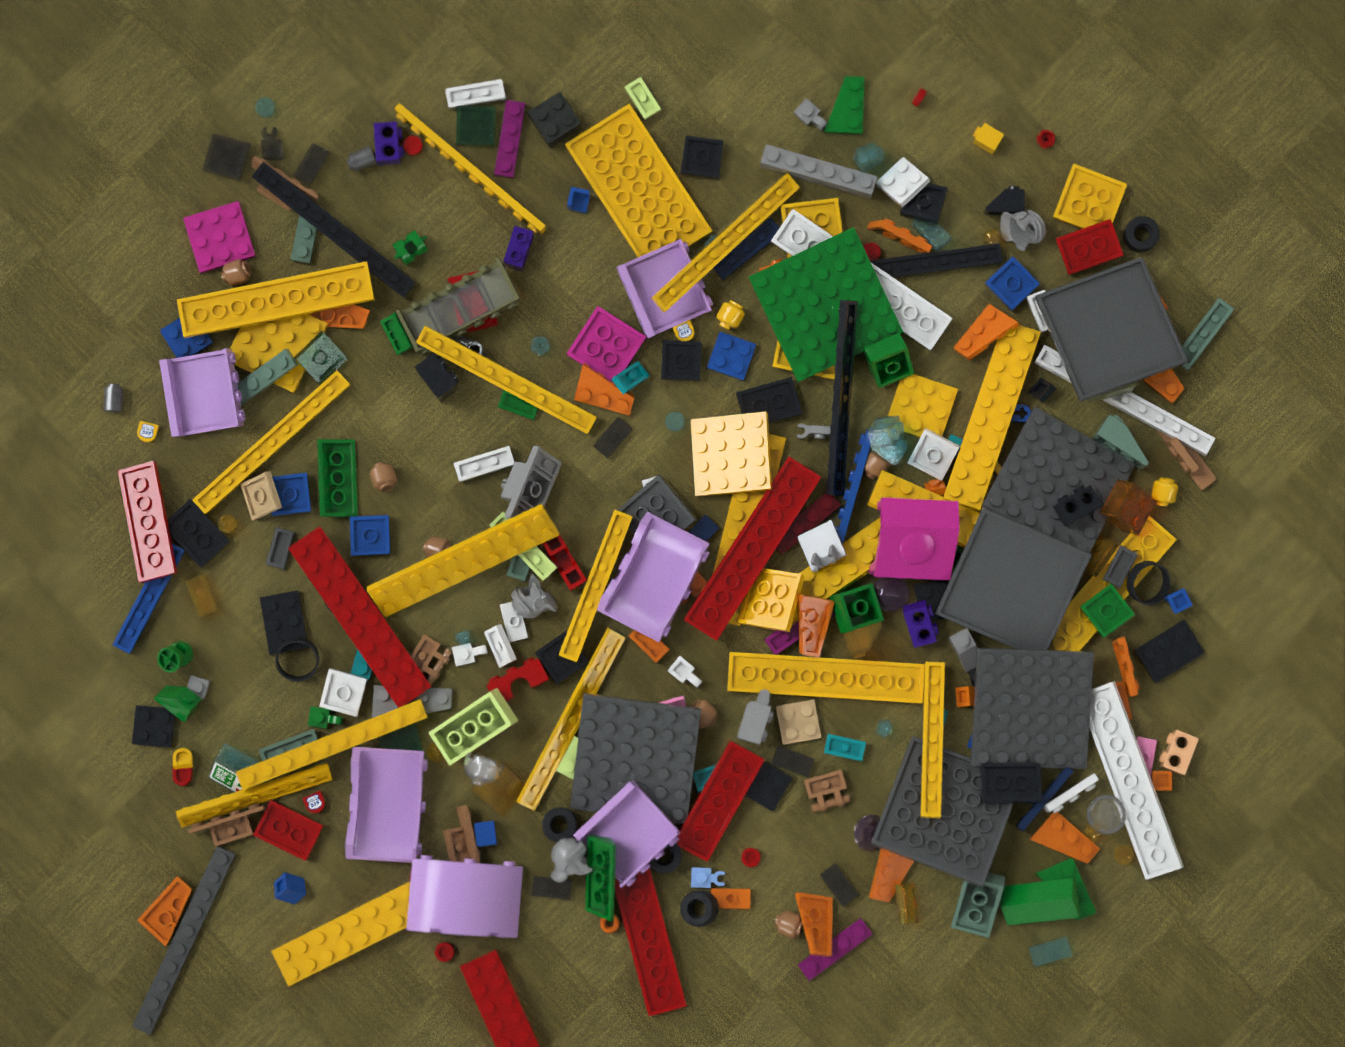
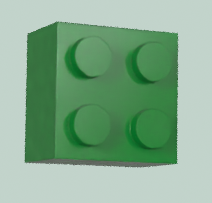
M900 333L863 347L870 374L878 388L914 374L908 348Z
M873 583L830 596V600L835 601L833 611L841 634L884 621Z

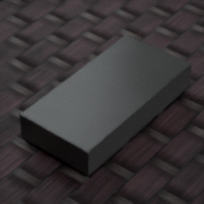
M276 527L266 565L285 570L290 554L288 548L292 546L295 532Z
M1120 545L1102 580L1120 589L1138 554Z

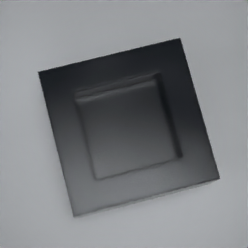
M1040 378L1028 392L1032 397L1044 403L1056 388L1053 384Z

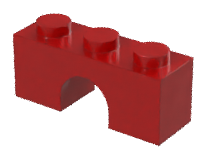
M560 534L542 543L553 563L558 567L557 570L570 592L587 582Z
M532 657L523 662L524 666L518 669L514 666L506 670V675L492 677L488 680L489 684L486 686L489 692L498 688L506 702L515 698L511 686L516 679L522 678L527 680L533 689L549 681V678L539 658L534 659Z

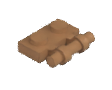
M424 634L411 657L422 673L426 672L429 674L427 680L432 685L435 679L440 677L441 674L439 673L444 665L450 661L449 657L452 651L446 648L443 654H440L437 651L441 644ZM433 657H436L439 660L434 668L431 669L428 665Z
M842 770L803 780L808 798L817 797L818 803L811 805L812 812L827 811V808L841 807L844 803L850 802L848 794L843 796L840 794V790L847 788ZM834 793L835 798L824 801L822 795Z

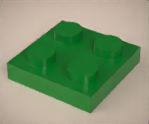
M1112 584L1106 586L1079 607L1102 638L1135 615Z

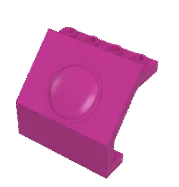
M882 497L877 503V511H880L881 517L880 534L876 558L869 566V575H874V577L950 580L959 535V502Z

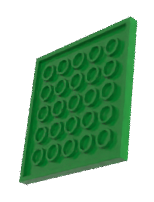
M854 227L748 277L797 382L836 364L840 300L858 301L854 356L863 352V347L897 333H903Z

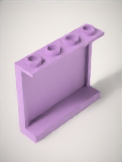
M681 239L616 267L646 338H650L692 318L712 311L710 306H713L710 296H706L703 291L705 285L702 279L664 313L651 299L656 292L691 261L687 254L690 252L686 241L682 242Z
M225 348L220 351L159 360L172 437L244 426L245 413L244 410H241L242 394L238 390L239 375L235 371L234 363H236V357L232 349Z
M632 780L573 836L578 841L582 840L586 846L587 835L607 837L613 840L616 844L615 878L621 883L619 886L622 888L625 885L629 887L637 880L635 876L639 872L643 874L651 867L649 862L654 858L658 860L665 853L663 849L666 846L672 847L679 840L677 836L681 832L636 782Z

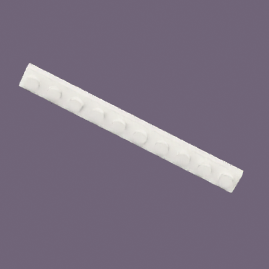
M1044 345L1035 364L1071 383L1059 353ZM1132 392L1103 399L1108 404L1172 439L1177 437L1180 443L1203 456L1207 455L1215 440L1211 435Z

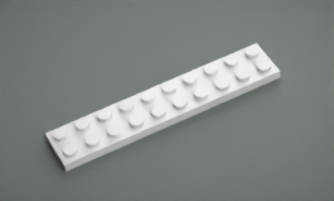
M792 209L771 242L793 256L833 236ZM871 263L903 332L928 350H931L952 318Z
M1115 681L1092 689L1089 728L1145 879L1147 880L1183 868L1184 866Z

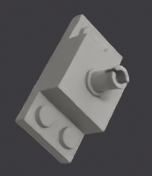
M533 446L527 463L515 461L509 477L503 479V482L506 483H501L503 489L501 497L510 503L504 517L510 519L540 504L545 506L562 462L538 446Z

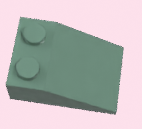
M1109 415L1105 418L1092 440L1135 464L1134 467L1141 471L1148 465V461L1128 427L1123 423V419L1117 415Z
M988 872L983 887L963 880L951 928L989 938L1003 892L1005 876Z

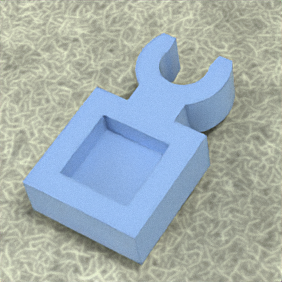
M692 867L691 887L711 888V882L718 886H723L725 883L718 882L717 876L725 875V872L718 871L715 874H711V868Z

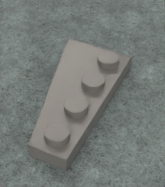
M374 685L372 718L397 709V705L383 686ZM429 688L408 704L421 699L426 714L451 709L453 689Z

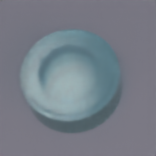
M263 97L256 102L255 109L259 116L267 118L275 112V105L271 99Z
M671 412L665 419L666 427L673 432L680 431L685 423L683 415L679 412Z

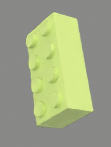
M496 688L428 733L450 766L516 723L518 719L498 688Z

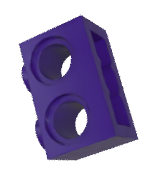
M396 121L373 123L377 164L401 163L400 158L404 157L403 146L399 145V139H402V128L398 127ZM386 130L393 131L391 137L386 138L383 136ZM387 149L395 150L392 156L388 157L385 155Z
M514 226L503 260L505 267L523 272L534 237L533 231Z
M926 600L904 605L903 614L914 648L937 642L936 635L939 634L937 623H933L931 617H934L931 605L927 606ZM916 612H922L924 615L921 617H916L914 614ZM926 629L929 633L921 634L920 631Z

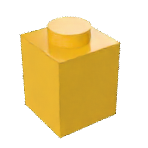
M984 123L982 127L978 126L972 135L975 137L973 143L993 155L1004 134Z

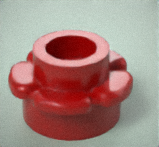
M1042 130L1037 136V143L1044 149L1052 147L1055 144V135L1052 131Z

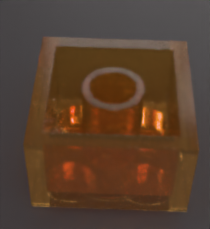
M1118 479L1100 513L1121 531L1139 535L1156 501L1135 483Z

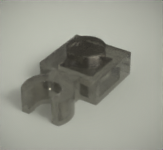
M266 127L262 129L261 134L265 140L261 141L263 159L282 160L284 158L281 139L275 138L278 132L276 127H273L272 134L267 132Z

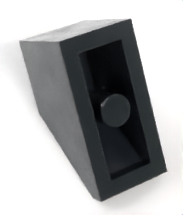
M1009 186L1008 189L1001 192L985 208L984 215H1002L1004 212L1014 214L1024 211L1025 189H1020L1019 186Z

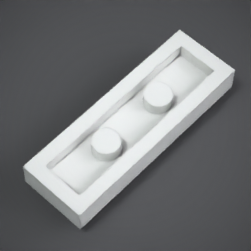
M502 79L445 89L449 109L506 99Z
M506 446L455 462L454 466L459 482L513 466L515 462L510 446Z
M1095 773L1088 776L1048 802L1043 808L1047 813L1050 811L1056 813L1063 808L1062 804L1067 800L1071 803L1080 797L1078 793L1085 790L1088 792L1096 787L1095 782L1099 779Z

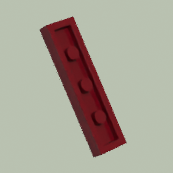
M826 493L823 494L795 518L776 548L781 556L799 541L797 536L814 529L841 506L834 496L826 495Z

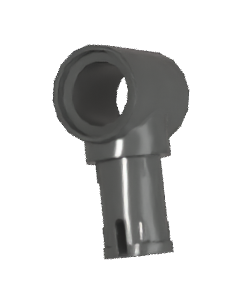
M464 335L457 339L455 337L451 338L473 351L476 348H480L479 354L487 356L486 348L479 342L472 339L469 340Z

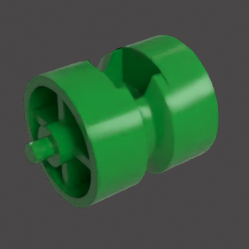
M415 230L411 231L405 236V240L400 239L392 244L396 251L394 259L399 258L405 265H408L415 260L416 255L421 256L428 251L424 244V240L427 237L419 236Z
M177 641L159 651L157 655L158 664L165 672H174L191 663L194 656L193 649L187 642Z

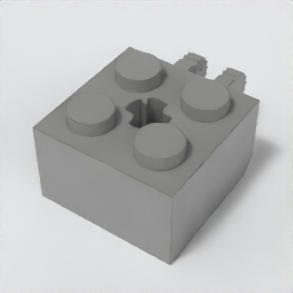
M761 690L756 702L752 701L746 705L737 739L756 745L765 742L768 731L764 729L766 723H771L774 713L770 711L771 707L767 706L770 697L768 690Z

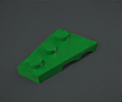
M845 76L824 133L862 135L864 77Z

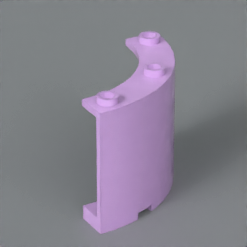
M647 512L638 525L631 542L632 547L621 562L615 580L612 579L602 595L597 611L660 642L663 636L667 637L671 630L669 625L683 599L687 600L692 590L689 588L701 563H705L710 552L707 549L710 543Z
M353 747L351 758L352 793L350 794L349 806L350 823H348L345 843L346 859L412 863V859H417V856L421 855L422 843H419L421 813H425L426 801H422L424 771H427L428 760L424 759V751Z
M421 855L420 859H412L407 930L471 936L518 937L523 866H515V862L504 861L503 865L476 863V859L465 858L464 862L432 860L433 856Z

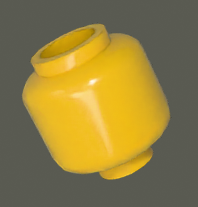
M731 300L729 303L724 302L716 316L720 321L719 325L727 330H730L731 327L738 328L745 315V312L742 310L743 306Z
M1160 477L1159 480L1154 481L1151 498L1157 501V505L1168 507V503L1176 501L1178 485L1175 483V480Z

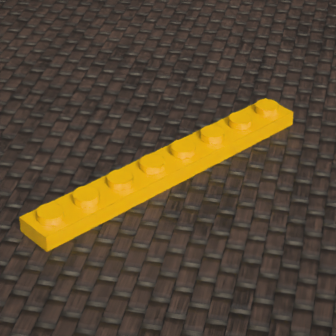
M614 510L559 656L577 663L633 516Z
M925 662L920 818H941L944 662Z
M328 763L317 765L304 771H298L285 777L260 783L245 790L241 789L228 795L203 801L200 804L184 807L181 810H177L176 815L181 828L333 779Z

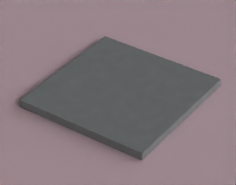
M1143 257L1035 296L1079 402L1097 397L1188 362Z
M983 507L935 614L1015 649L1048 650L1092 554Z

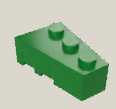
M1067 858L1034 873L1041 881L1075 878L1081 917L1074 919L1081 920L1096 913L1073 858Z

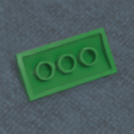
M317 439L320 517L344 518L358 516L355 439Z
M587 835L586 864L592 867L593 870L586 874L585 911L608 921H613L616 844L611 838Z
M1075 878L1006 885L1003 888L1000 907L1007 925L1081 917Z

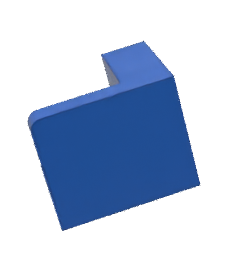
M571 187L567 209L587 214L590 191Z
M1184 588L1163 598L1164 601H1168L1174 614L1193 606Z
M495 821L474 823L478 847L497 844Z
M286 872L274 882L275 899L296 904L306 895L304 878Z

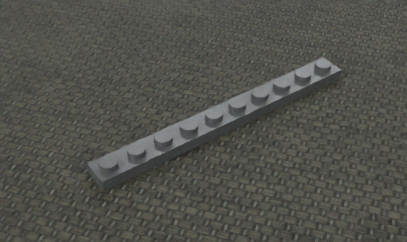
M216 847L132 1027L151 1035L236 854L222 847Z

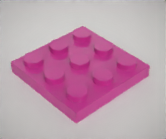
M239 201L183 218L200 273L224 267L225 264L236 259L244 261L256 257Z
M597 306L566 355L581 365L586 363L590 366L589 368L597 373L600 372L606 379L614 383L611 379L628 367L645 341L646 336Z

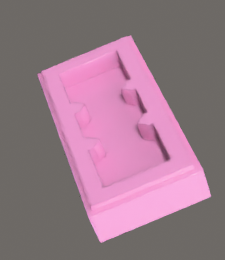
M1137 737L1136 740L1151 777L1157 740Z

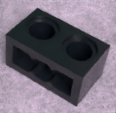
M1082 485L1073 490L1074 494L1070 497L1066 494L1057 499L1058 503L1053 508L1065 527L1102 506L1091 485L1086 488ZM1082 496L1088 498V504L1082 501ZM1065 505L1071 506L1072 513L1067 512Z

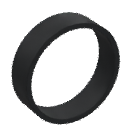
M1153 561L1138 563L1132 568L1127 578L1129 595L1134 600L1145 605H1153L1160 602L1167 595L1170 588L1168 571L1165 567ZM1147 566H1158L1163 576L1161 589L1153 598L1140 600L1134 590V583L1138 573Z
M294 637L284 641L276 654L275 663L277 670L284 678L290 681L301 682L309 679L314 675L319 664V652L316 646L308 639ZM303 643L309 646L315 653L316 666L306 675H290L279 664L278 656L280 651L288 644Z

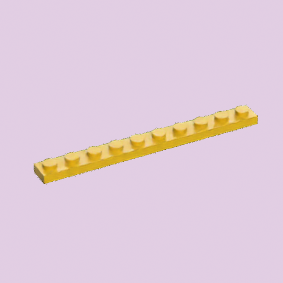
M400 103L394 108L398 120L411 125L410 129L416 135H423L426 138L424 141L432 148L436 146L441 150L439 152L441 156L446 160L450 158L454 161V166L459 171H466L470 175L468 178L476 185L480 183L484 187L483 190L492 197L494 195L499 199L498 203L503 208L507 209L509 207L516 219L519 221L524 220L528 223L527 227L536 234L538 232L541 235L544 233L546 225Z
M788 173L784 174L651 297L663 313L674 305L800 188Z
M426 325L416 341L417 344L586 434L589 433L597 418L592 413Z
M338 370L335 371L193 499V502L207 515L351 385Z
M609 628L606 629L516 800L519 804L533 811L536 810L580 726L583 694H596L625 640L624 636Z
M420 699L236 771L242 790H245L428 717Z

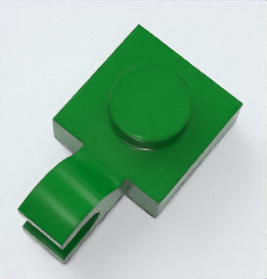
M311 706L307 726L328 729L329 723L342 725L343 717L330 715V709Z

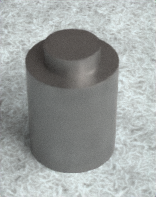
M369 146L348 154L349 159L346 160L350 170L354 169L355 172L377 163Z
M108 384V387H104V412H123L124 388H120V384Z

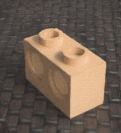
M1174 730L1173 733L1170 732L1166 740L1168 744L1167 749L1162 751L1159 762H1161L1160 767L1179 775H1185L1199 738L1179 730ZM1179 737L1185 740L1183 748H1179L1176 744ZM1173 755L1179 761L1175 767L1169 762L1170 757Z

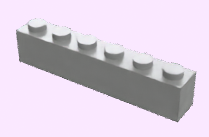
M767 144L760 163V168L781 174L788 173L791 177L871 199L877 176Z

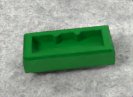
M396 312L380 321L397 356L413 348Z
M502 390L497 408L530 420H534L538 410L537 407L505 390Z

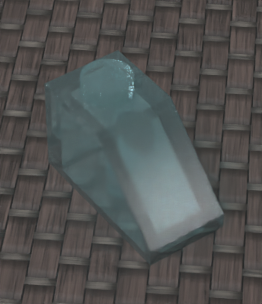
M873 142L857 148L853 159L861 172L866 173L881 164L885 154L879 145L876 146Z

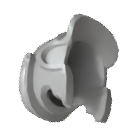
M1027 210V213L1022 211L1014 214L1004 212L1001 216L1000 230L1003 239L1016 243V247L1019 250L1025 251L1029 243H1039L1046 234L1044 221L1032 210Z
M534 574L530 575L528 587H516L511 594L514 612L523 618L537 617L543 611L546 612L547 609L553 612L557 611V603L554 597L549 592H544L541 589L540 582Z
M562 838L553 847L551 858L555 863V869L551 872V878L555 882L565 881L568 875H584L593 870L592 867L586 864L587 859L584 855L587 846L582 840Z

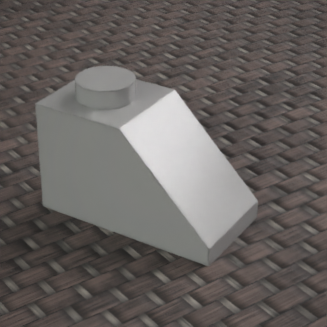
M966 628L950 636L948 640L965 672L976 668L977 646Z

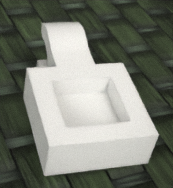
M467 643L452 647L456 667L476 662L475 656L488 653L485 645L472 648V644Z
M681 656L668 669V672L681 683H684L687 679L696 688L702 683L699 678L692 674L695 668Z

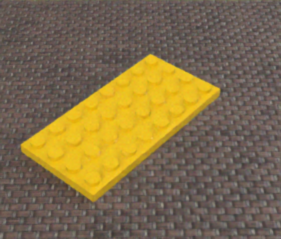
M630 103L565 144V147L637 258L680 239L682 242L686 241L688 247L712 233V229Z

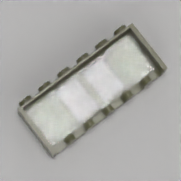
M499 257L495 259V263L489 266H481L478 272L472 275L466 274L457 283H449L444 286L445 289L437 293L432 292L428 294V298L420 302L415 301L411 303V307L403 311L399 309L396 311L418 354L425 355L432 352L416 343L425 325L449 338L455 335L460 337L468 332L467 329L483 325L485 323L484 320L490 317L491 319L497 318L502 314V311L506 309L512 310L519 306L518 303L522 299Z

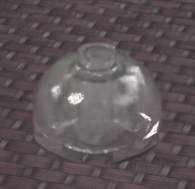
M467 752L463 766L466 775L472 779L471 783L482 787L483 783L491 784L500 777L504 764L501 763L500 766H497L496 760L479 754L471 757V752Z
M1112 795L1096 797L1087 809V820L1090 826L1102 834H1113L1119 831L1127 819V810L1123 802Z

